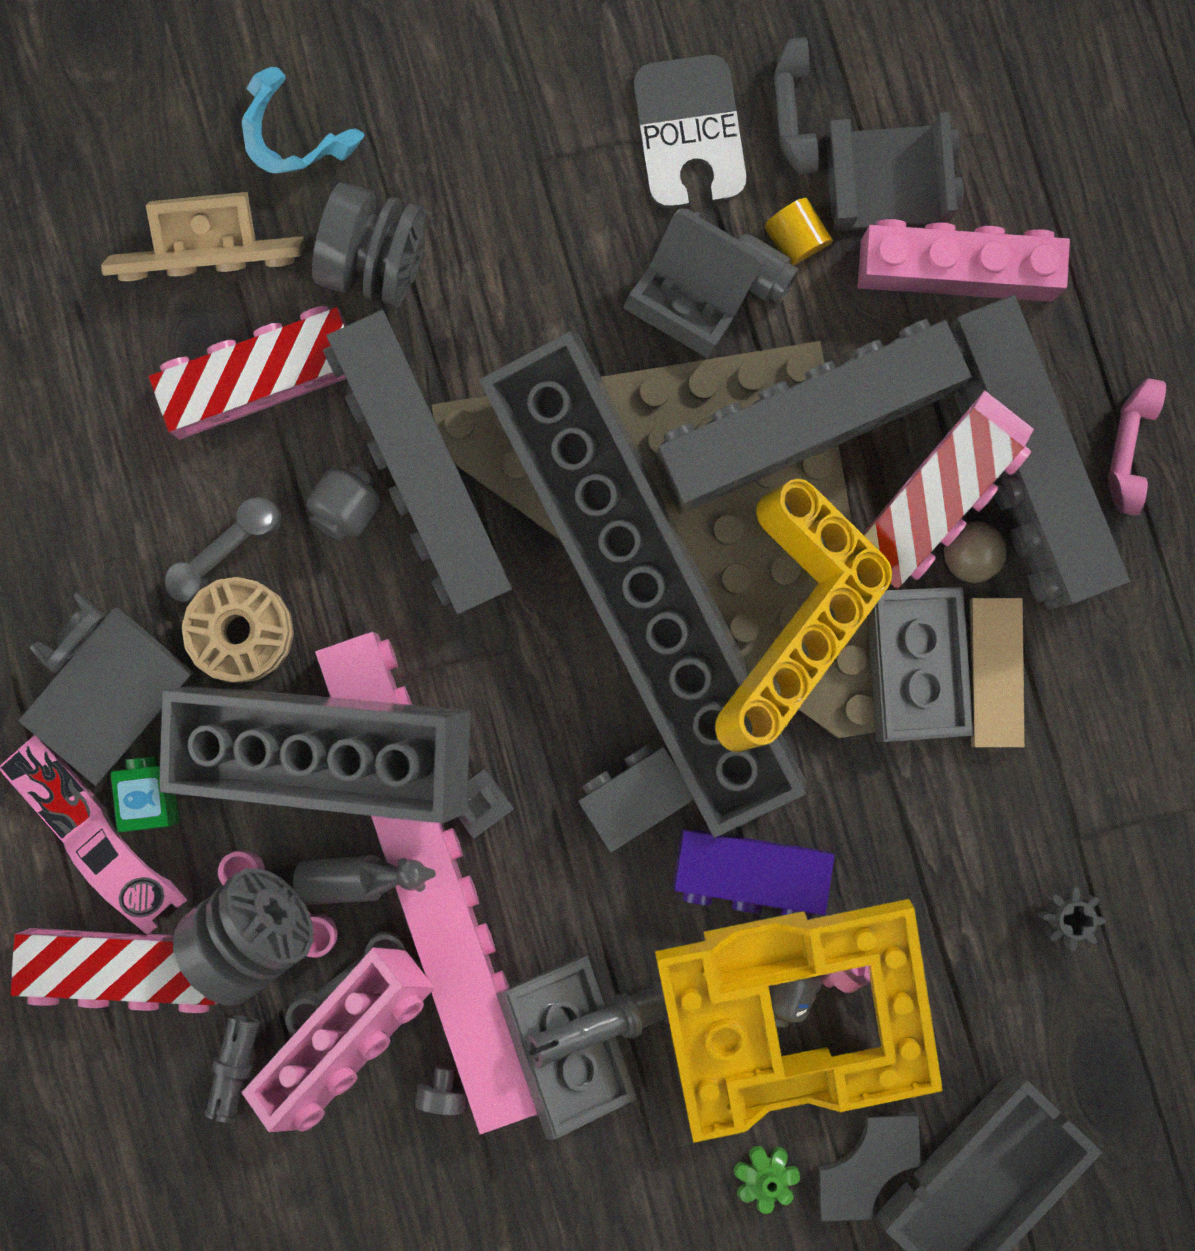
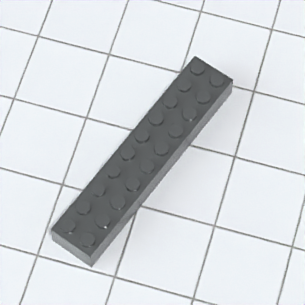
M569 331L479 379L713 837L722 835L806 795L807 781L782 732L772 743L742 752L728 750L717 738L715 726L719 713L751 671L579 334ZM744 716L745 728L752 735L753 727L751 721L747 716Z

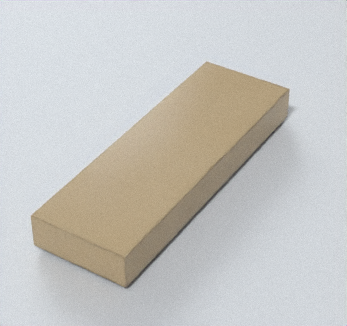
M1022 598L969 599L970 693L974 736H971V747H1025Z

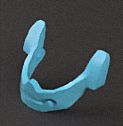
M269 67L254 74L247 86V90L254 95V100L243 116L242 128L246 152L258 167L275 174L293 172L307 167L325 155H333L343 161L358 147L365 134L355 128L344 131L337 136L329 133L315 150L302 159L295 155L282 159L280 155L266 147L261 135L265 108L286 77L277 67Z

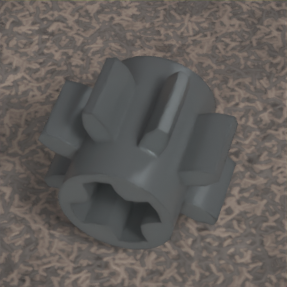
M1068 886L1066 897H1059L1049 892L1047 896L1051 904L1048 910L1038 913V917L1047 920L1051 926L1046 932L1045 937L1051 941H1056L1064 935L1065 948L1071 951L1076 950L1078 940L1085 939L1096 944L1097 940L1093 933L1097 925L1106 923V919L1097 916L1093 909L1098 904L1099 899L1089 895L1079 901L1080 891L1079 888L1074 886ZM1074 911L1080 913L1079 921L1071 922L1070 926L1064 924V915H1071Z

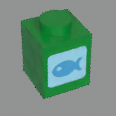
M156 756L126 760L127 770L111 772L117 832L179 824L176 794L160 792V766H157Z

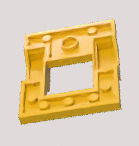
M910 899L809 920L804 911L705 931L703 932L705 938L703 942L655 951L693 1143L746 1132L769 1111L809 1103L844 1112L943 1091L915 909ZM868 966L881 1047L831 1057L828 1047L781 1056L769 986Z

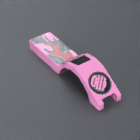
M34 735L0 765L2 774L64 843L65 849L74 865L91 886L145 934L149 935L157 928L152 920L171 903L176 908H179L187 901L170 880L160 876L148 867L130 849L113 827L108 817L107 808L62 757L37 736Z

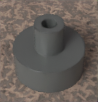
M435 1066L433 1082L417 1085L415 1107L421 1111L442 1115L464 1113L467 1095L463 1087L453 1085L455 1069L448 1066Z

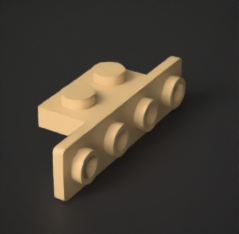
M248 192L149 201L146 204L154 251L110 255L101 264L103 275L117 274L119 281H134L146 278L148 276L147 271L167 270L168 276H185L197 272L198 266L216 265L217 271L228 272L245 268V262L265 260V265L268 267H280L293 264L295 262L294 257L302 255L305 243L304 237L255 241Z

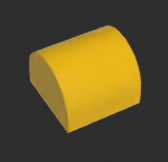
M807 198L799 199L772 216L764 226L778 251L790 257V264L793 266L827 247L833 241Z

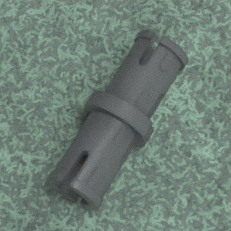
M228 1015V1023L220 1056L213 1059L211 1070L215 1072L207 1108L204 1111V1116L209 1119H214L215 1114L218 1115L216 1121L232 1123L237 1119V1109L244 1081L251 1077L253 1066L249 1064L257 1028L260 1025V1021L255 1018H250L248 1022V1016Z

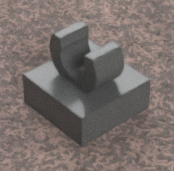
M484 769L468 781L467 813L458 818L473 839H475L511 812L514 807L488 771Z

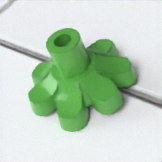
M762 1146L753 1147L749 1151L752 1163L749 1165L745 1162H738L734 1167V1175L745 1182V1184L738 1188L737 1195L745 1203L757 1199V1210L761 1213L769 1214L773 1211L775 1201L778 1200L783 1205H788L792 1202L794 1194L788 1186L799 1182L800 1172L795 1166L785 1167L788 1159V1153L785 1149L775 1147L770 1157H767Z

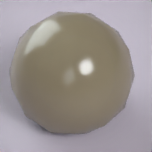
M979 520L967 521L965 527L949 546H944L945 562L950 571L960 580L970 583H982L994 578L1004 567L1007 556L1006 541L1001 533L991 524Z

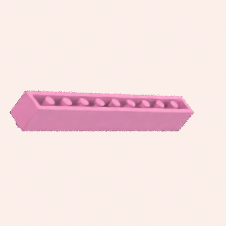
M370 632L315 651L330 697L412 705L405 686L396 687L391 669L397 668L398 664L389 639L381 641L379 634ZM371 816L388 863L399 867L398 861L400 859H413L420 861L425 867L436 872L434 878L425 882L426 887L421 892H417V890L409 891L400 885L395 887L425 975L435 987L431 993L479 1133L483 1134L537 1115L496 995L497 992L509 988L504 972L495 973L488 954L496 952L494 942L487 924L484 923L478 926L472 906L478 905L479 899L470 875L462 878L456 859L462 857L463 853L454 828L445 830L444 824Z

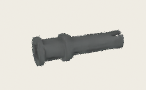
M661 979L652 981L650 988L633 995L627 993L617 994L610 1002L609 1007L541 1033L529 1035L527 1037L528 1051L549 1045V1049L531 1056L532 1061L538 1068H542L548 1063L600 1042L607 1041L620 1034L624 1038H635L640 1036L642 1029L660 1021L669 1024Z

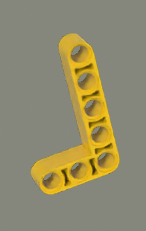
M790 480L765 494L757 504L756 515L762 528L818 582V585L719 713L715 726L717 738L730 751L742 752L769 744L780 735L892 581V570L886 557L806 480ZM785 502L790 506L792 514L787 510ZM821 537L826 542L827 549L822 544ZM857 572L861 577L862 583L858 579ZM829 606H830V607L832 608V610L834 611L835 620H834V618L831 616V613H830V610H829ZM802 642L807 647L808 657L804 654L802 650ZM773 678H775L780 685V696L774 689ZM744 716H747L751 721L753 727L752 735L745 728Z

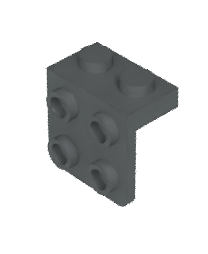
M679 209L672 217L649 268L629 294L623 308L683 343L685 346L709 358L731 325L764 263V258L755 249L686 209Z

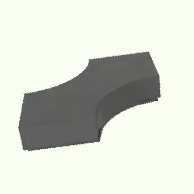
M916 1112L866 1114L861 1137L854 1148L841 1159L818 1166L819 1213L821 1221L872 1220L873 1206L884 1184L904 1170L921 1167L919 1116Z

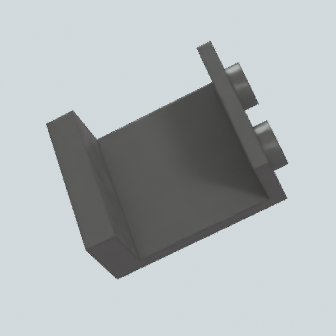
M950 112L939 113L932 126L851 131L850 119L830 121L824 139L832 232L867 229L869 225H876L877 221L884 219L901 220L906 222V226L949 223L957 212V207H962L964 199L963 181L961 177H955L953 160L959 156L960 139L958 129H951Z

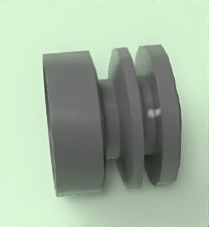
M345 182L338 183L329 197L318 228L312 261V280L315 285L347 294L353 289L360 275H363V296L366 300H376L382 291L384 305L393 308L401 306L411 283L416 278L422 260L426 224L424 205L411 202L402 214L400 198L391 197L387 200L379 216H376V195L374 191Z
M246 868L233 875L223 886L216 889L211 897L199 903L180 919L173 935V951L179 969L191 986L203 996L225 1006L242 1005L308 955L313 943V923L304 902L295 892L294 888L282 878L264 869Z

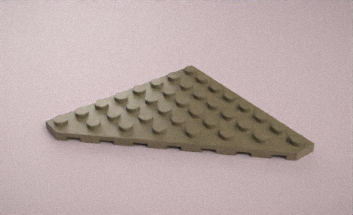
M820 341L601 377L750 671L754 669L818 585V582L762 528L756 515L757 504L761 497L790 480L802 479L812 484L852 523L839 445L680 515L655 459L658 446L665 441L663 435L688 423H691L694 430L707 425L712 420L710 416L712 413L736 402H739L741 409L753 405L755 401L759 400L758 394L761 391L778 383L786 381L789 388L798 385L806 379V372L824 363ZM481 396L432 404L433 418L456 467L463 470L482 486L561 541L488 397ZM785 502L787 510L792 514L790 506ZM821 537L822 544L827 549L826 542ZM857 572L858 579L862 583L861 577ZM829 606V610H830L831 616H832V617L834 618V620H835L834 611H833L832 608ZM867 617L798 709L836 738L875 732ZM802 642V650L804 654L808 657L807 647ZM773 678L774 689L780 696V685L777 682V680Z

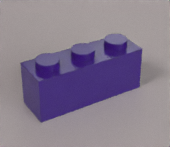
M682 828L673 888L675 891L683 892L682 901L712 905L713 897L733 900L732 909L760 914L764 905L782 908L781 916L804 911L809 920L812 918V913L826 915L835 855L824 850L725 834L714 838L711 832Z

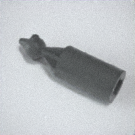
M376 855L303 860L297 865L293 876V887L305 905L376 901L383 893L397 885L409 891L417 890V892H421L426 887L425 882L434 878L436 872L425 867L420 861L407 860L406 858L398 861L399 867L381 860Z

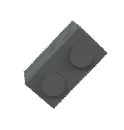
M648 743L624 759L628 768L611 778L606 770L582 785L586 794L579 798L578 802L610 853L694 800L681 773L663 746L653 751Z

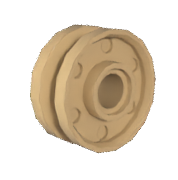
M241 577L216 580L199 590L187 606L182 624L184 647L195 666L212 678L233 683L258 681L276 671L289 654L294 635L291 613L281 597L265 585ZM244 617L250 624V634L246 641L235 645L227 636V628L232 620Z

